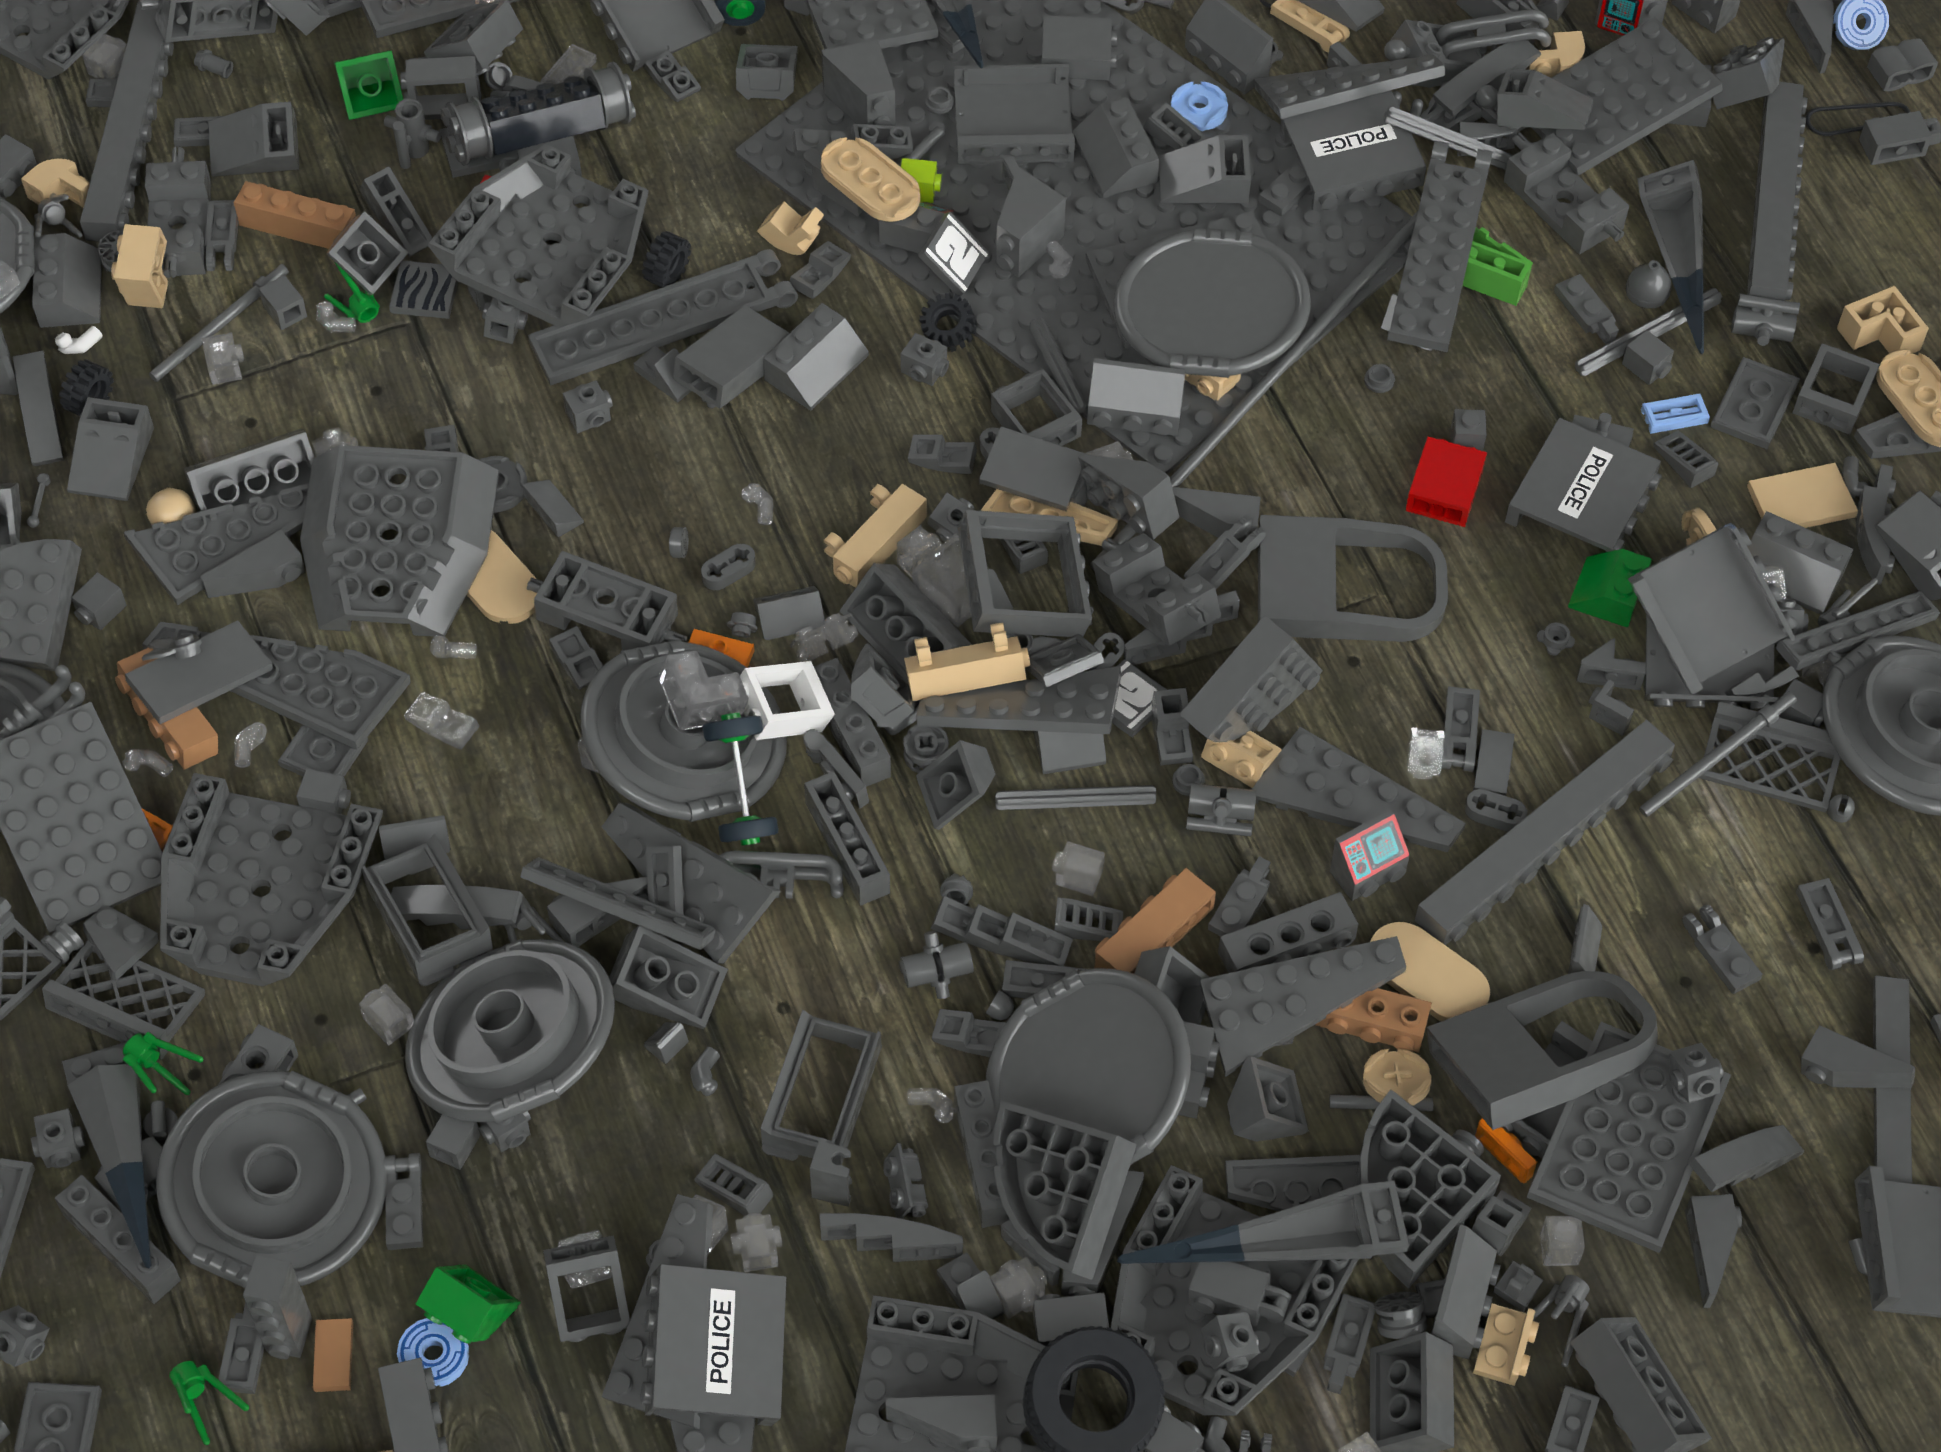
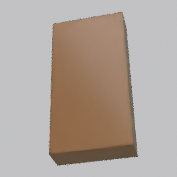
M352 1318L316 1320L313 1389L315 1392L351 1390Z

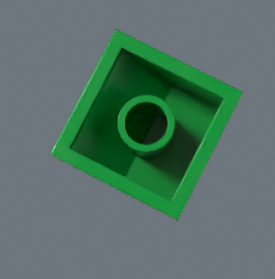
M392 50L334 62L349 120L395 110L396 105L404 100Z
M1625 549L1588 556L1568 608L1628 628L1638 602V598L1628 578L1650 567L1652 558Z
M465 1264L436 1267L416 1305L425 1310L424 1316L427 1319L440 1325L444 1323L453 1329L452 1335L455 1338L470 1344L471 1342L487 1340L518 1308L521 1301Z

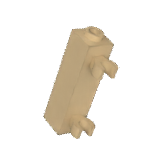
M877 484L870 491V494L874 496L870 504L877 508V511L846 543L833 532L824 539V543L828 545L824 552L833 558L834 575L842 583L850 584L856 588L873 563L883 564L926 519L927 499L904 484H901L892 495L880 484Z
M1003 622L990 625L993 641L931 653L927 637L914 639L917 656L904 658L912 700L917 701L927 699L930 696H943L1026 680L1025 667L1030 666L1027 647L1021 648L1017 636L1007 638Z

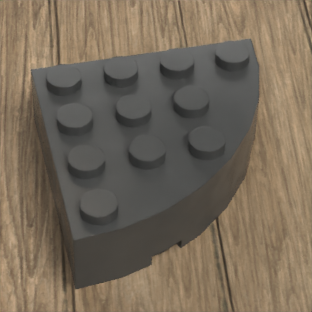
M42 539L19 543L0 550V661L21 667L55 671L59 664L72 600L71 597L82 551L73 541Z
M1264 615L1179 715L1213 742H1228L1239 739L1249 731H1262L1271 719L1288 707L1306 689L1311 690L1319 682L1320 674L1323 670L1291 636Z
M1391 1089L1376 1108L1365 1133L1356 1172V1186L1395 1180L1409 1248L1407 1252L1379 1255L1388 1270L1409 1289L1457 1236L1460 1225L1466 1226L1495 1194L1501 1175Z
M1001 1100L994 1128L993 1146L997 1147V1166H994V1172L1001 1202L1011 1223L1020 1236L1027 1240L1037 1253L1048 1262L1071 1273L1093 1280L1137 1144L1108 1132Z

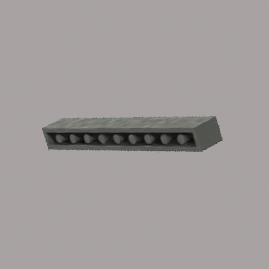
M138 4L80 220L86 241L100 242L106 234L116 230H124L125 224H129V209H133L135 204L134 189L135 186H139L141 179L140 166L146 161V142H150L152 137L151 123L152 120L157 118V99L162 97L163 77L168 75V56L173 55V42L165 43L155 21L156 9L141 11Z
M1779 81V86L1770 95L1764 97L1747 295L1784 301L1785 299L1790 300L1794 283L1789 282V278L1792 279L1795 261L1790 260V257H1794L1797 240L1792 239V236L1795 237L1797 232L1798 219H1795L1794 215L1797 216L1800 198H1795V195H1798L1800 191L1801 178L1797 177V174L1800 175L1803 164V157H1798V154L1801 155L1803 151L1805 137H1800V134L1803 135L1806 124V117H1801V114H1805L1808 101L1807 97H1803L1804 85Z
M1646 719L1418 905L1415 922L1444 945L1452 939L1455 942L1461 939L1467 932L1469 925L1474 921L1481 922L1484 920L1497 902H1506L1519 884L1529 883L1536 876L1541 866L1544 864L1548 866L1559 857L1564 847L1567 845L1570 847L1574 846L1582 838L1586 829L1590 826L1592 828L1597 827L1604 820L1608 811L1612 808L1615 810L1619 809L1626 802L1629 794L1634 790L1641 791L1649 783L1651 776L1657 771L1659 773L1664 772L1673 761L1671 755L1675 744Z

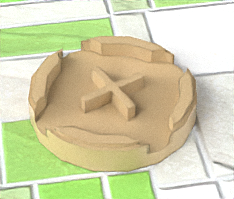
M1398 1048L1397 1052H1388L1389 1049H1384L1370 1056L1364 1066L1363 1084L1367 1093L1376 1101L1381 1103L1390 1089L1412 1106L1425 1099L1430 1091L1432 1076L1430 1075L1428 1063L1418 1054Z

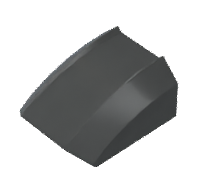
M741 44L736 66V90L747 100L750 98H767L784 101L794 92L798 46Z
M869 643L865 644L852 673L851 701H856L877 722V727H896L914 712L909 685Z

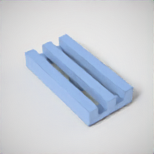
M1701 394L1643 403L1641 407L1642 414H1645V422L1649 424L1650 434L1708 424L1710 419ZM1697 405V407L1682 409L1684 407ZM1670 410V412H1664V413H1659V414H1653V413H1655V412H1661V411Z

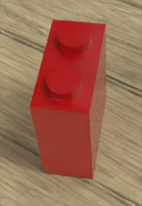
M1427 437L1409 491L1406 511L1465 527L1484 470L1487 452L1474 447L1454 444L1444 439Z

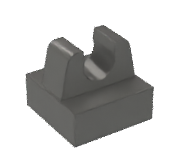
M1513 1261L1495 1286L1493 1293L1524 1312L1542 1286L1543 1279L1536 1276L1529 1267L1524 1264L1519 1265Z

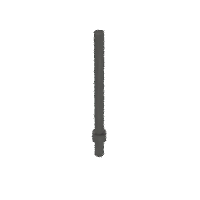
M280 264L266 277L261 276L252 284L253 287L149 372L152 380L158 382L261 297L259 288L265 286L270 281H274L284 275L286 276L289 273L286 266Z
M1788 691L1772 705L1766 704L1757 711V716L1641 805L1639 807L1640 812L1647 818L1763 727H1770L1780 719L1779 715L1797 702L1795 695Z

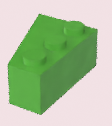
M1476 227L1463 286L1517 306L1527 288L1533 262L1506 243L1499 244L1489 237V231L1485 228L1478 229Z

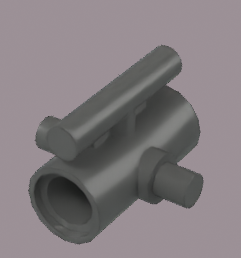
M415 99L400 101L395 107L396 117L387 115L384 119V126L393 129L399 163L403 169L411 167L410 158H421L429 152L428 140L438 143L441 138L440 131L434 130L431 125L425 124L422 104Z
M1739 294L1738 305H1736L1734 310L1731 333L1754 336L1761 346L1767 345L1769 339L1792 342L1800 303Z
M1191 783L1188 814L1204 815V818L1187 817L1186 829L1251 837L1253 824L1236 821L1237 819L1253 821L1257 790Z
M929 931L924 933L926 946L923 947L924 952L900 957V961H898L900 972L903 974L907 988L931 983V987H935L937 999L950 997L948 984L951 983L950 978L974 972L971 953L967 942L943 947V943H939L937 931Z

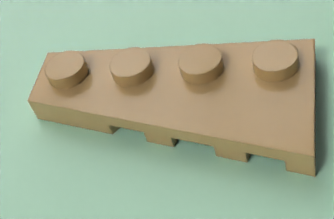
M998 489L995 490L981 509V511L1074 517L1076 532L1080 533V541L1102 546V542L1105 539L1107 541V538L1112 537L1118 525L1117 519L1070 502L1066 512Z

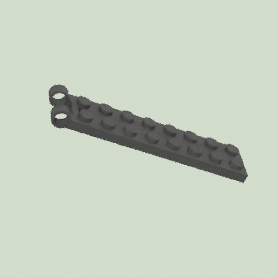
M1435 140L1388 340L1448 352L1493 152L1478 149L1474 169L1447 164L1445 162L1449 143Z
M771 249L760 251L757 255L594 311L587 320L561 328L554 325L528 334V340L551 386L647 352L654 346L658 348L715 328L745 305L755 312H760L774 306L779 308L790 307L797 301L798 294L789 281L779 282L770 288L765 286L761 276H771L781 267L775 252Z

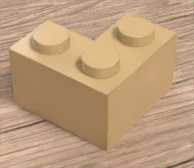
M125 224L123 235L118 237L117 251L119 254L117 262L112 264L111 276L115 280L119 292L123 295L127 305L163 308L168 280L162 270L167 240L160 227Z
M1895 286L1844 306L1837 330L1853 350L1879 340L1889 353L1897 350H1910V354L1921 350L1929 329Z

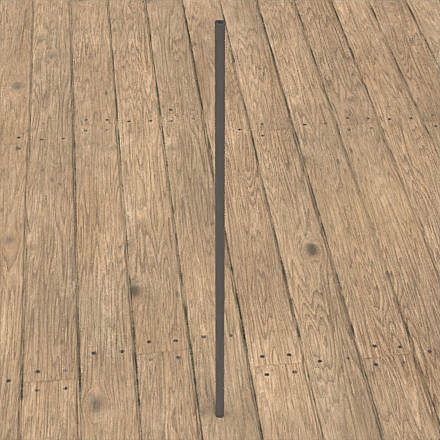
M1418 211L1170 477L1172 487L1180 486L1413 234ZM1127 524L1115 536L1113 541L1118 545H1122L1128 542L1136 531L1130 524ZM1102 550L1094 560L1103 556L1107 551ZM1091 562L1090 567L1094 570L1093 563Z

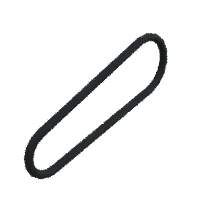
M1900 102L1817 107L1807 113L1806 125L1815 134L1831 136L1862 131L1863 126L1829 132L1820 131L1810 123V117L1813 113L1818 111L1887 106L1901 107L1906 113H1909L1910 110Z

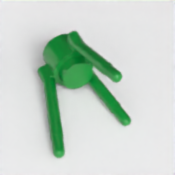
M335 263L354 294L349 298V308L328 293L324 294V298L345 313L351 322L357 319L361 323L373 320L380 308L374 295H370L366 290H364L365 293L360 291L352 277Z
M147 1032L145 1035L135 1034L127 1041L123 1048V1055L125 1056L123 1061L132 1067L151 1093H156L157 1088L142 1067L146 1069L152 1067L185 1095H190L191 1090L157 1062L160 1056L157 1047L199 1063L204 1060L202 1056L158 1039L150 1032Z
M185 1361L175 1366L170 1372L169 1378L177 1390L185 1413H190L204 1445H209L210 1439L193 1399L204 1392L206 1380L243 1411L249 1410V1405L212 1375L205 1364L197 1367L193 1361Z

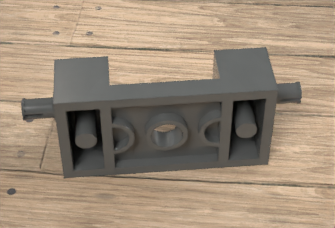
M265 0L138 1L141 11L156 9L155 21L165 43L275 33L278 14L267 5ZM225 10L223 14L216 15L219 11Z
M1521 133L1514 135L1512 143L1521 151L1508 158L1504 182L1579 255L1610 236L1615 242L1624 236L1622 229H1624L1629 205L1611 188L1597 194L1568 166V159H1570L1572 150L1554 133L1533 143H1530ZM1566 198L1569 201H1571V203H1560L1557 199Z
M176 147L172 149L171 162L146 163L145 188L149 199L147 226L160 227L167 240L162 264L163 274L167 278H170V276L174 278L181 275L206 274V249L204 244L208 201H211L212 183L206 161L185 162V150L181 147H178V151ZM175 224H185L180 229H172V226Z
M1142 533L1139 536L1133 537L1122 545H1118L1111 538H1107V541L1105 539L1102 542V549L1107 551V553L1092 561L1099 591L1168 646L1221 617L1215 586L1197 573L1183 580L1165 566L1161 546L1146 534Z
M561 551L544 582L533 577L528 582L527 590L537 593L534 598L536 620L565 630L569 622L573 620L620 638L622 650L674 640L687 642L686 635L671 631V626L678 616L677 594L565 551ZM605 595L614 598L612 603L606 605L600 604L597 600Z

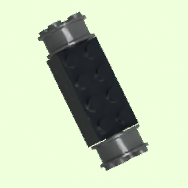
M612 61L608 63L606 68L594 70L591 67L585 68L584 79L572 76L564 79L562 83L554 85L544 83L538 85L534 90H516L510 92L509 96L484 98L481 100V103L476 96L470 97L469 102L458 105L448 102L445 108L441 109L443 123L447 126L449 136H446L448 150L450 153H455L458 162L466 166L471 159L483 156L487 160L492 159L493 153L499 155L597 129L606 130L609 124L620 121L625 125L629 124L631 119L636 117L635 107L629 95V91L632 89L630 78L627 73H622L617 63Z

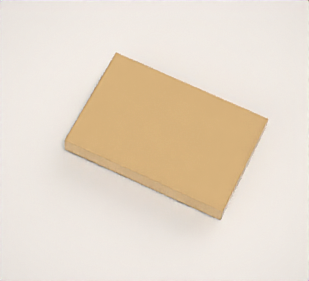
M1836 463L1750 480L1747 485L1761 519L1766 511L1804 528L1855 518L1858 513V509Z

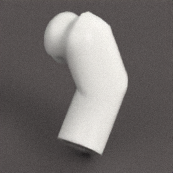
M91 326L79 338H71L69 333H61L55 338V343L59 346L58 350L64 354L85 353L103 336L99 329Z

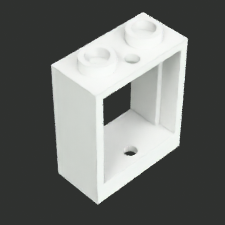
M811 661L745 668L733 685L735 697L740 702L745 716H760L763 732L754 735L756 740L802 735L810 731V729L822 732L835 715ZM789 684L801 711L772 714L761 687Z

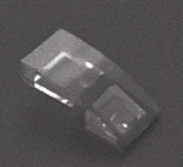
M424 692L418 696L404 714L406 720L422 731L462 750L480 727L476 718L452 710L447 701Z

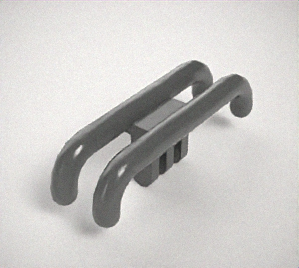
M1535 9L1451 22L1443 25L1436 32V40L1442 46V52L1448 60L1449 54L1453 52L1480 48V53L1484 54L1487 52V46H1491L1493 51L1497 48L1498 44L1503 45L1528 39L1539 40L1543 47H1548L1551 44L1549 33L1543 30L1549 26L1548 17L1542 11ZM1524 21H1536L1540 27L1506 31L1507 24ZM1477 30V37L1447 42V36L1450 34Z
M58 665L55 668L58 679L33 703L28 700L24 701L22 705L25 710L21 712L16 708L12 712L15 717L13 720L6 717L1 721L5 727L0 730V740L82 705L85 699V689L79 682L71 683V672L68 667ZM69 687V691L72 693L71 698L47 719L42 711Z
M739 850L727 851L719 855L730 861L734 867L760 878V882L767 886H773L778 890L781 887H786V899H793L794 879L825 881L830 885L832 897L836 899L842 897L844 893L842 867L837 860L827 855Z

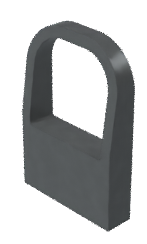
M1260 515L1259 527L1266 532V537L1258 546V622L1265 615L1291 637L1406 642L1429 635L1443 620L1448 601L1447 564L1438 545L1421 531L1404 525L1348 518ZM1335 545L1403 548L1419 554L1427 561L1433 573V607L1426 614L1412 619L1337 611Z
M1599 971L1570 973L1427 1027L1430 1054L1492 1130L1578 1098L1635 1069L1652 1054L1658 1039L1657 1018L1652 1006L1625 979L1614 974ZM1596 996L1610 998L1620 1003L1642 1027L1640 1032L1627 1042L1558 1067L1523 1026L1575 1000Z

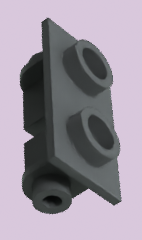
M897 1143L884 1159L883 1165L884 1174L888 1177L891 1190L890 1205L895 1210L896 1218L903 1219L907 1213H912L913 1217H922L926 1214V1209L928 1208L924 1184L911 1183V1181H920L922 1179L918 1155L910 1148L902 1150L901 1143Z

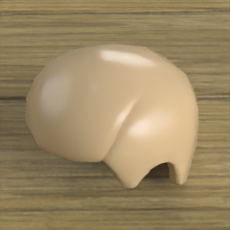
M166 488L155 493L148 501L146 515L151 524L159 522L167 524L182 520L185 515L197 513V509L186 492L181 489Z

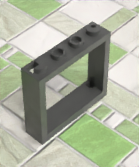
M977 510L965 511L958 526V535L974 632L991 633L990 625L1003 622L1004 631L1007 634L1073 637L1079 634L1083 637L1089 625L1093 624L1092 613L1094 609L1089 604L1090 585L1084 576L1085 558L1080 554V533L1076 532L1074 517ZM983 538L1057 542L1069 613L994 609Z

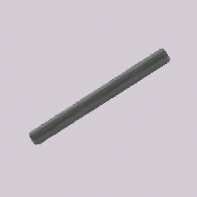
M1716 288L1703 292L1704 312L1721 303L1722 294ZM1679 305L1576 360V372L1580 376H1586L1625 355L1627 345L1646 330L1658 337L1683 324L1687 319L1682 306Z

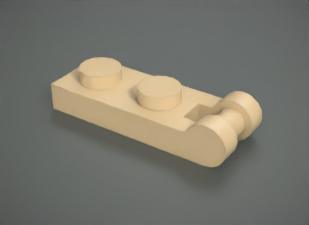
M1277 0L1271 5L1270 14L1320 43L1321 48L1326 52H1329L1331 45L1336 42H1343L1350 36L1348 27L1297 0Z

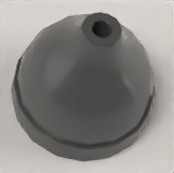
M1655 260L1635 267L1626 283V294L1630 301L1646 309L1662 306L1668 300L1671 293L1670 276L1665 268Z

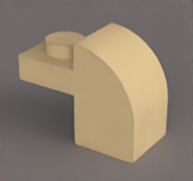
M1582 31L1554 32L1550 50H1539L1541 56L1525 70H1536L1551 78L1563 70L1574 66L1583 59L1585 51Z
M67 159L46 160L36 165L21 178L27 198L38 205L44 199L50 198L52 193H55L56 195L67 194L71 201L84 208L90 183L84 177L79 176L76 164L73 161Z
M784 201L769 213L757 232L774 247L792 255H801L807 251L819 234L818 231L821 227L818 223L824 214L815 207L801 217Z

